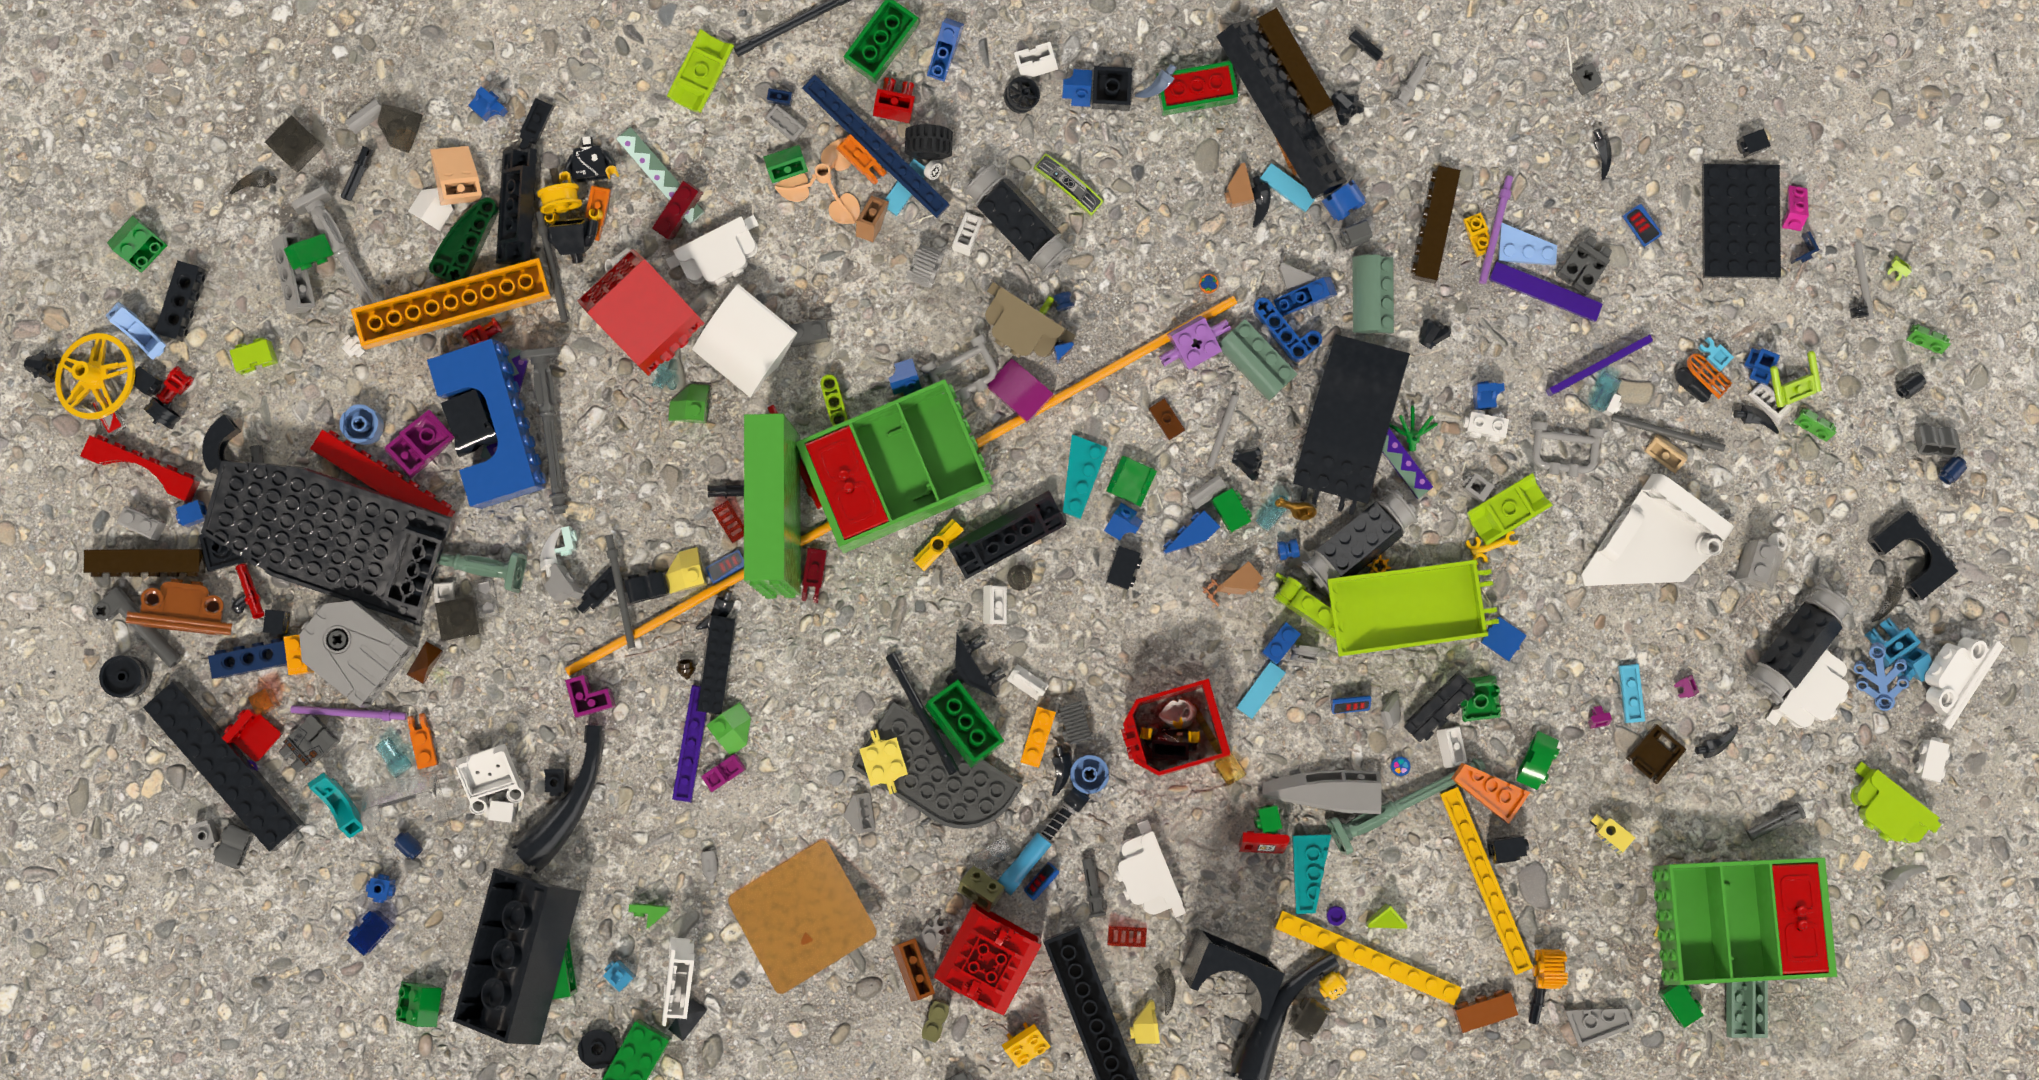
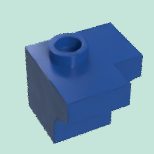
M1073 69V75L1068 79H1063L1062 98L1072 99L1071 106L1090 107L1092 70Z
M482 86L476 91L475 98L468 105L485 122L494 115L504 117L508 113L506 108L497 101L499 97L491 90L487 92Z
M1752 348L1744 365L1745 368L1752 370L1749 379L1768 386L1771 380L1770 367L1777 366L1780 355L1763 348L1761 350Z
M912 358L894 364L895 373L888 378L894 395L903 392L904 396L922 389Z
M1478 382L1472 388L1474 410L1496 408L1497 395L1505 391L1504 383Z
M1121 502L1104 531L1121 540L1126 533L1136 534L1143 520L1136 517L1137 512Z

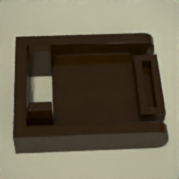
M1654 724L1626 759L1631 761L1635 757L1636 759L1632 762V765L1649 779L1656 775L1652 782L1658 784L1687 749L1658 724ZM1662 735L1674 747L1669 751L1656 739H1659Z

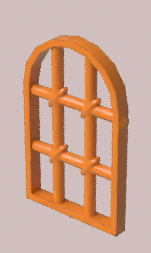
M1692 354L1688 357L1687 366L1691 373L1720 399L1727 392L1732 382L1714 368L1703 355ZM1692 357L1700 364L1701 368L1691 360ZM1707 365L1716 373V375L1707 367ZM1703 369L1712 375V380L1704 373ZM1701 373L1708 380V382H1706L1699 374ZM1719 377H1720L1723 381H1725L1728 385L1726 386V385L1719 379ZM1717 380L1725 389L1722 390L1714 381ZM1711 385H1713L1721 394H1719Z

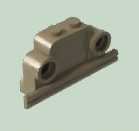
M992 282L987 292L995 296V298L987 308L985 317L988 323L993 325L992 335L996 338L995 343L1003 348L1007 345L1011 348L1010 353L1018 358L1021 355L1030 356L1033 352L1040 357H1048L1053 353L1054 347L1060 339L1065 343L1074 340L1076 335L998 284Z

